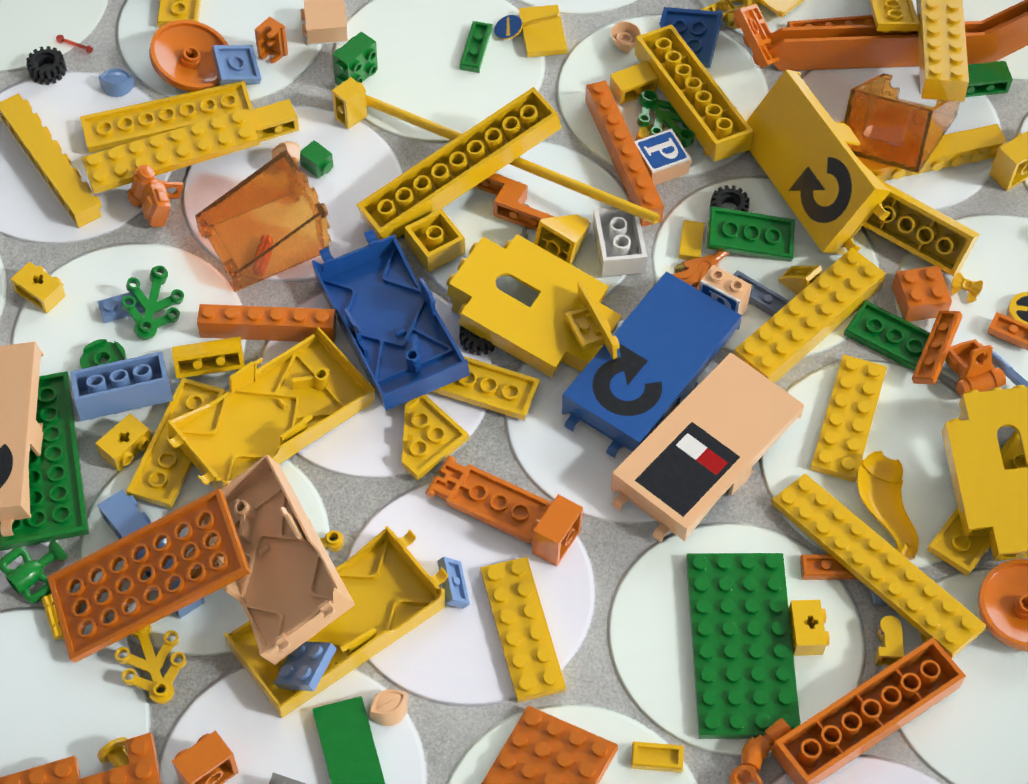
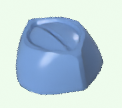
M119 68L107 70L99 76L102 90L111 97L124 96L135 86L133 76Z

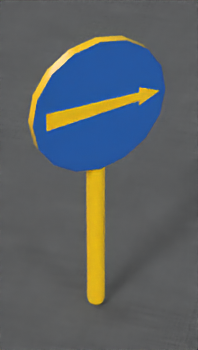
M559 14L522 22L519 16L507 15L496 23L494 32L499 39L508 40L518 35L523 26L558 18Z

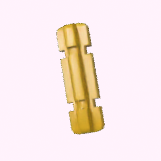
M52 594L43 596L42 603L53 639L56 641L64 639Z

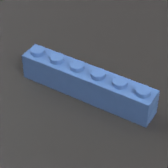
M123 490L98 504L102 518L118 539L151 523L148 515L144 511L140 513L137 509L139 506L132 495L127 496ZM162 539L160 541L158 549L163 548L165 546L163 542L165 539ZM145 549L138 553L137 560L143 558ZM169 559L166 562L165 569L173 565L174 559ZM152 570L145 572L148 578L151 576ZM180 579L173 582L171 590L176 589L180 585ZM204 597L175 613L181 619L205 603Z

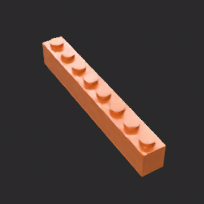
M606 80L587 84L586 105L630 202L660 214L657 223L662 222L664 205ZM640 218L642 227L653 224Z

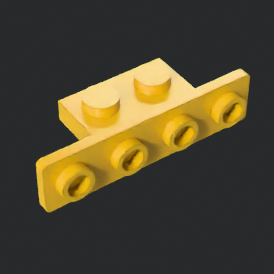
M582 281L577 282L578 297L584 307L565 313L567 323L583 351L605 344L612 359L617 358V349L620 348L617 337L615 335L612 336L607 319L603 320L598 303L594 304L591 290L585 288Z

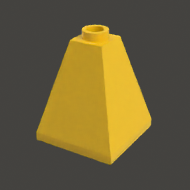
M578 214L541 219L538 224L534 244L573 265L588 236L591 222Z

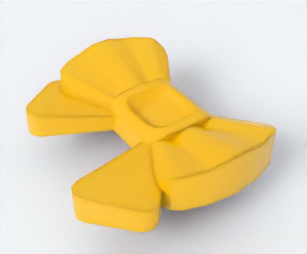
M958 272L954 276L952 286L950 287L952 295L964 289L968 291L967 303L977 301L976 297L979 296L983 289V281H971Z

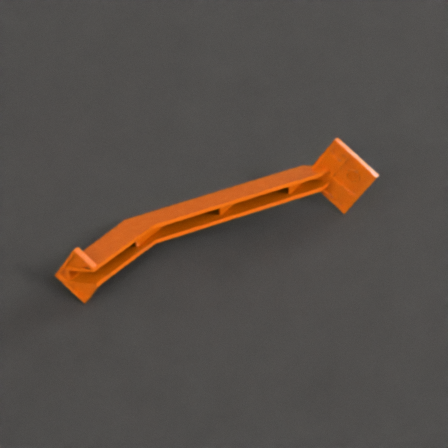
M1023 0L982 21H964L968 65L998 61L1028 46V0ZM757 4L743 7L733 12L735 16L733 18L734 23L739 29L741 28L744 34L743 40L746 46L751 48L753 60L761 69L771 64H774L779 71L919 66L918 31L908 33L891 31L884 33L877 31L875 24L783 27L771 33Z

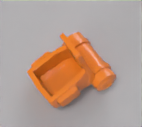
M140 165L136 172L133 173V182L131 188L128 189L127 199L130 200L132 205L142 207L143 215L151 227H164L171 208L169 199H179L184 184L183 182H165L155 179L153 168L148 165ZM168 188H177L173 193H167L166 191Z
M976 339L950 347L945 361L960 379L956 381L955 386L960 398L971 390L984 392L1006 385L1004 372L1000 368H994L991 361L993 347L990 344L983 346Z

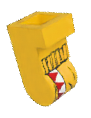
M885 616L880 621L877 629V637L881 641V647H878L875 654V665L890 666L904 657L903 634L900 620L895 616Z

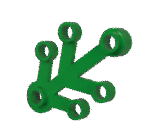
M645 90L639 95L638 102L643 108L638 116L637 124L640 127L649 126L651 120L649 116L650 109L656 114L654 126L651 128L649 136L663 132L662 124L664 123L669 129L673 130L684 148H688L693 144L695 133L687 127L670 102L658 99L657 93L652 90ZM674 121L681 122L682 126L686 129H681Z
M161 265L153 267L150 271L149 280L152 282L149 298L140 289L139 279L131 277L126 283V289L134 297L129 295L123 297L121 307L129 313L136 323L134 331L141 340L153 338L157 333V328L168 323L177 322L180 316V311L177 308L171 307L167 310L166 315L153 320L155 313L174 304H181L184 299L183 291L175 289L169 297L157 302L161 285L165 284L168 278V271ZM136 300L145 311L144 318L135 308ZM125 302H131L132 305H127ZM173 313L176 317H172L169 314Z

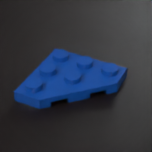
M664 7L659 23L660 28L673 25L703 66L711 68L723 20V12Z

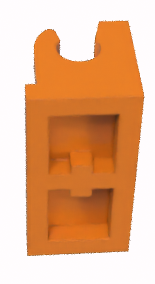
M269 16L254 29L258 58L264 60L268 55H274L270 59V63L273 64L283 56L288 55L285 26Z

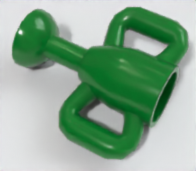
M55 540L49 543V552L37 561L32 560L29 553L21 547L12 549L0 559V570L6 575V580L19 595L23 594L27 602L32 604L38 603L42 600L43 596L51 593L48 578L43 573V568L54 559L64 561L68 558L65 551ZM22 556L23 564L14 570L7 567L16 558ZM37 580L45 583L41 589L31 595L29 588Z

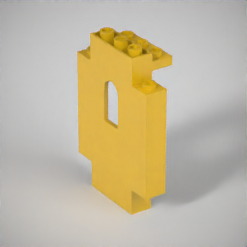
M516 234L512 241L508 240L504 247L483 236L478 243H473L469 250L470 255L468 258H463L460 261L457 273H452L446 282L448 286L446 295L451 297V301H453L451 311L460 315L458 325L492 342L493 345L550 378L553 377L562 362L582 372L604 346L603 344L583 351L566 321L565 313L584 307L578 297L577 282L582 281L585 288L591 290L594 304L598 303L603 320L607 319L610 325L611 334L618 327L622 317L619 313L601 304L609 288L608 285ZM504 275L510 276L540 294L532 306L529 307L499 290L496 286V279Z
M1017 385L1011 389L997 387L984 392H979L978 390L968 391L962 395L959 402L961 412L958 418L945 422L941 431L964 537L988 535L994 562L1028 558V387ZM1009 426L1017 430L1027 467L1004 470L997 439L998 429Z

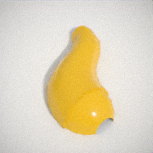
M875 451L864 460L862 459L857 472L859 497L866 509L895 540L897 551L907 559L914 560L918 552L919 538L902 502V464L899 459L892 460L887 458L882 451Z

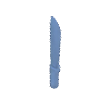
M992 351L991 361L1004 372L1005 376L1016 386L1024 385L1028 387V381L995 351Z

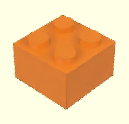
M940 266L896 272L892 289L904 320L912 322L937 318L939 311H949L952 299Z
M559 494L554 501L550 500L544 509L545 514L541 519H536L531 529L533 532L531 543H533L532 553L556 567L580 533L583 516L582 506Z
M216 730L201 736L195 745L189 749L181 750L176 754L175 759L172 760L176 775L181 784H224L239 773L233 752Z

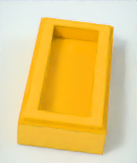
M683 221L678 259L690 260L700 258L705 223Z
M633 741L631 769L682 773L684 745Z

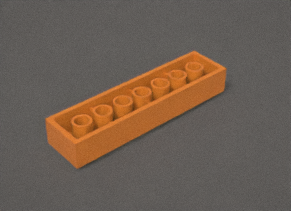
M931 638L776 740L771 754L795 784H818L958 690L966 675L934 638Z

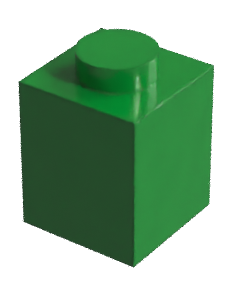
M313 140L300 151V165L319 179L324 174L329 173L334 167L332 153Z

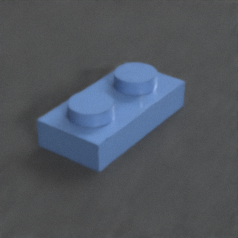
M131 292L97 301L104 324L130 316L121 307L123 297L127 295L134 297ZM136 300L135 308L139 313L145 312ZM125 302L127 305H132L131 302Z
M442 557L437 562L439 570L442 567L448 574V578L442 583V587L445 590V602L448 605L464 609L470 605L461 561Z

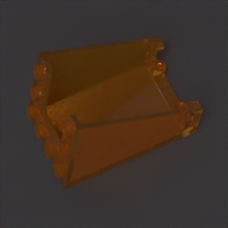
M885 73L852 88L844 123L850 127L860 144L858 146L847 144L855 156L915 173L921 171L956 118L960 105L959 101L937 100L936 106L930 107L898 98L900 88H893L890 83L893 75Z
M287 150L281 152L195 215L202 238H208L223 263L225 273L230 276L231 281L229 284L234 292L320 256L319 250L329 248L331 238L327 230L330 228L326 219L328 210L324 203L319 202L315 188H310L306 174L300 172L296 158H291Z

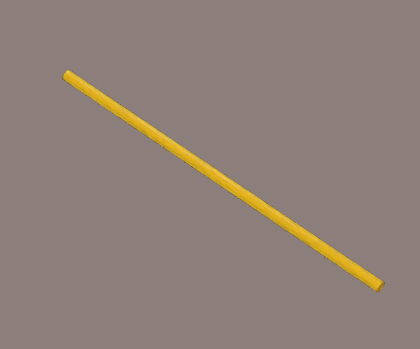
M366 95L368 107L452 141L462 134ZM521 157L509 163V165L653 224H656L659 220L660 214Z

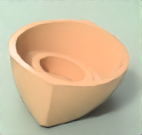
M621 21L612 27L611 38L619 50L629 54L635 47L636 36L641 35V31L637 25Z
M282 142L271 151L274 163L283 172L290 171L300 159V145L296 142Z
M387 689L377 693L370 703V719L383 726H393L400 723L407 713L408 694L395 689Z

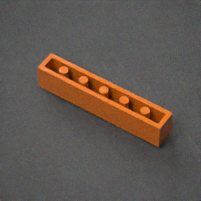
M199 304L197 317L200 338L227 339L241 336L242 340L301 342L316 333L318 327L333 343H335L337 322L335 309Z

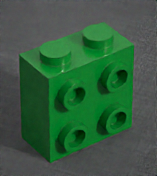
M362 31L356 36L351 37L346 44L332 54L334 80L338 86L350 77L357 82L363 83L378 70L376 41Z

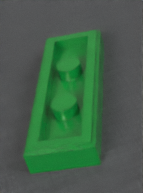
M478 21L472 22L459 70L480 73L493 24Z

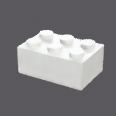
M614 207L594 208L592 226L602 277L645 273L647 253L640 218Z

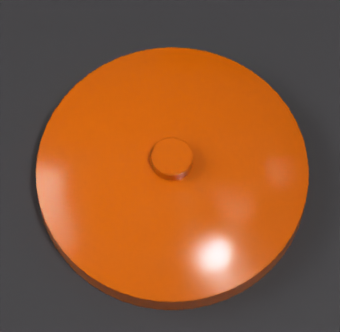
M176 20L164 24L155 32L149 47V58L154 70L165 82L178 89L194 92L221 85L211 50L213 45H228V43L220 33L204 23L193 20Z
M1014 559L997 565L986 575L978 593V610L983 623L986 624V628L994 637L1007 646L1028 652V559Z

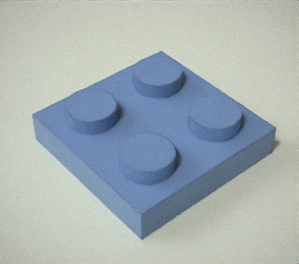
M213 45L211 51L220 84H231L245 81V84H260L261 75L253 45Z
M306 641L289 654L284 665L279 670L274 684L279 689L315 691L337 648L332 643Z

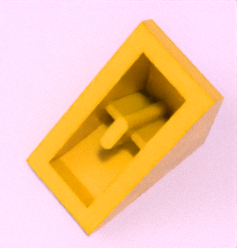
M820 265L791 266L778 277V280L798 295L821 275L822 268Z

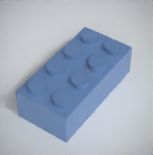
M162 351L70 372L74 401L80 421L92 420L98 417L173 401Z

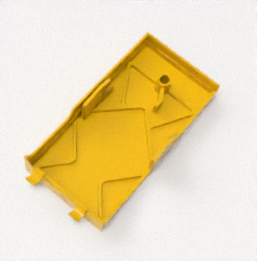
M386 526L384 530L346 562L336 567L355 605L307 640V642L332 643L337 648L315 691L279 689L274 684L279 670L289 655L275 665L260 656L250 621H247L229 634L224 633L227 646L282 718L445 608V590L440 588L439 585L448 578V574L442 567L433 576L426 572L407 549L416 540L415 534L410 529L406 535L398 538Z

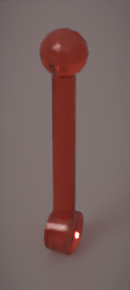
M63 35L56 36L58 43L65 42L84 49L87 53L93 52L91 45L79 44L65 39Z

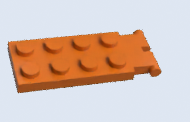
M449 455L438 471L442 477L435 476L425 494L431 498L434 495L446 500V505L531 544L533 536L532 526L536 519L543 517L545 514L544 509L549 501L470 464L467 467L456 463V459L453 456Z

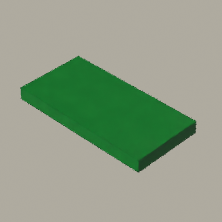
M711 206L708 215L706 249L791 262L794 252L795 219Z
M865 300L845 329L844 335L915 371L930 332Z
M362 696L313 708V715L331 784H385Z

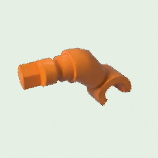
M780 718L766 729L764 736L760 734L758 737H752L745 743L741 750L740 766L736 767L730 774V784H749L751 782L763 784L758 773L764 759L768 757L767 753L772 750L771 746L776 740L792 730L784 719Z

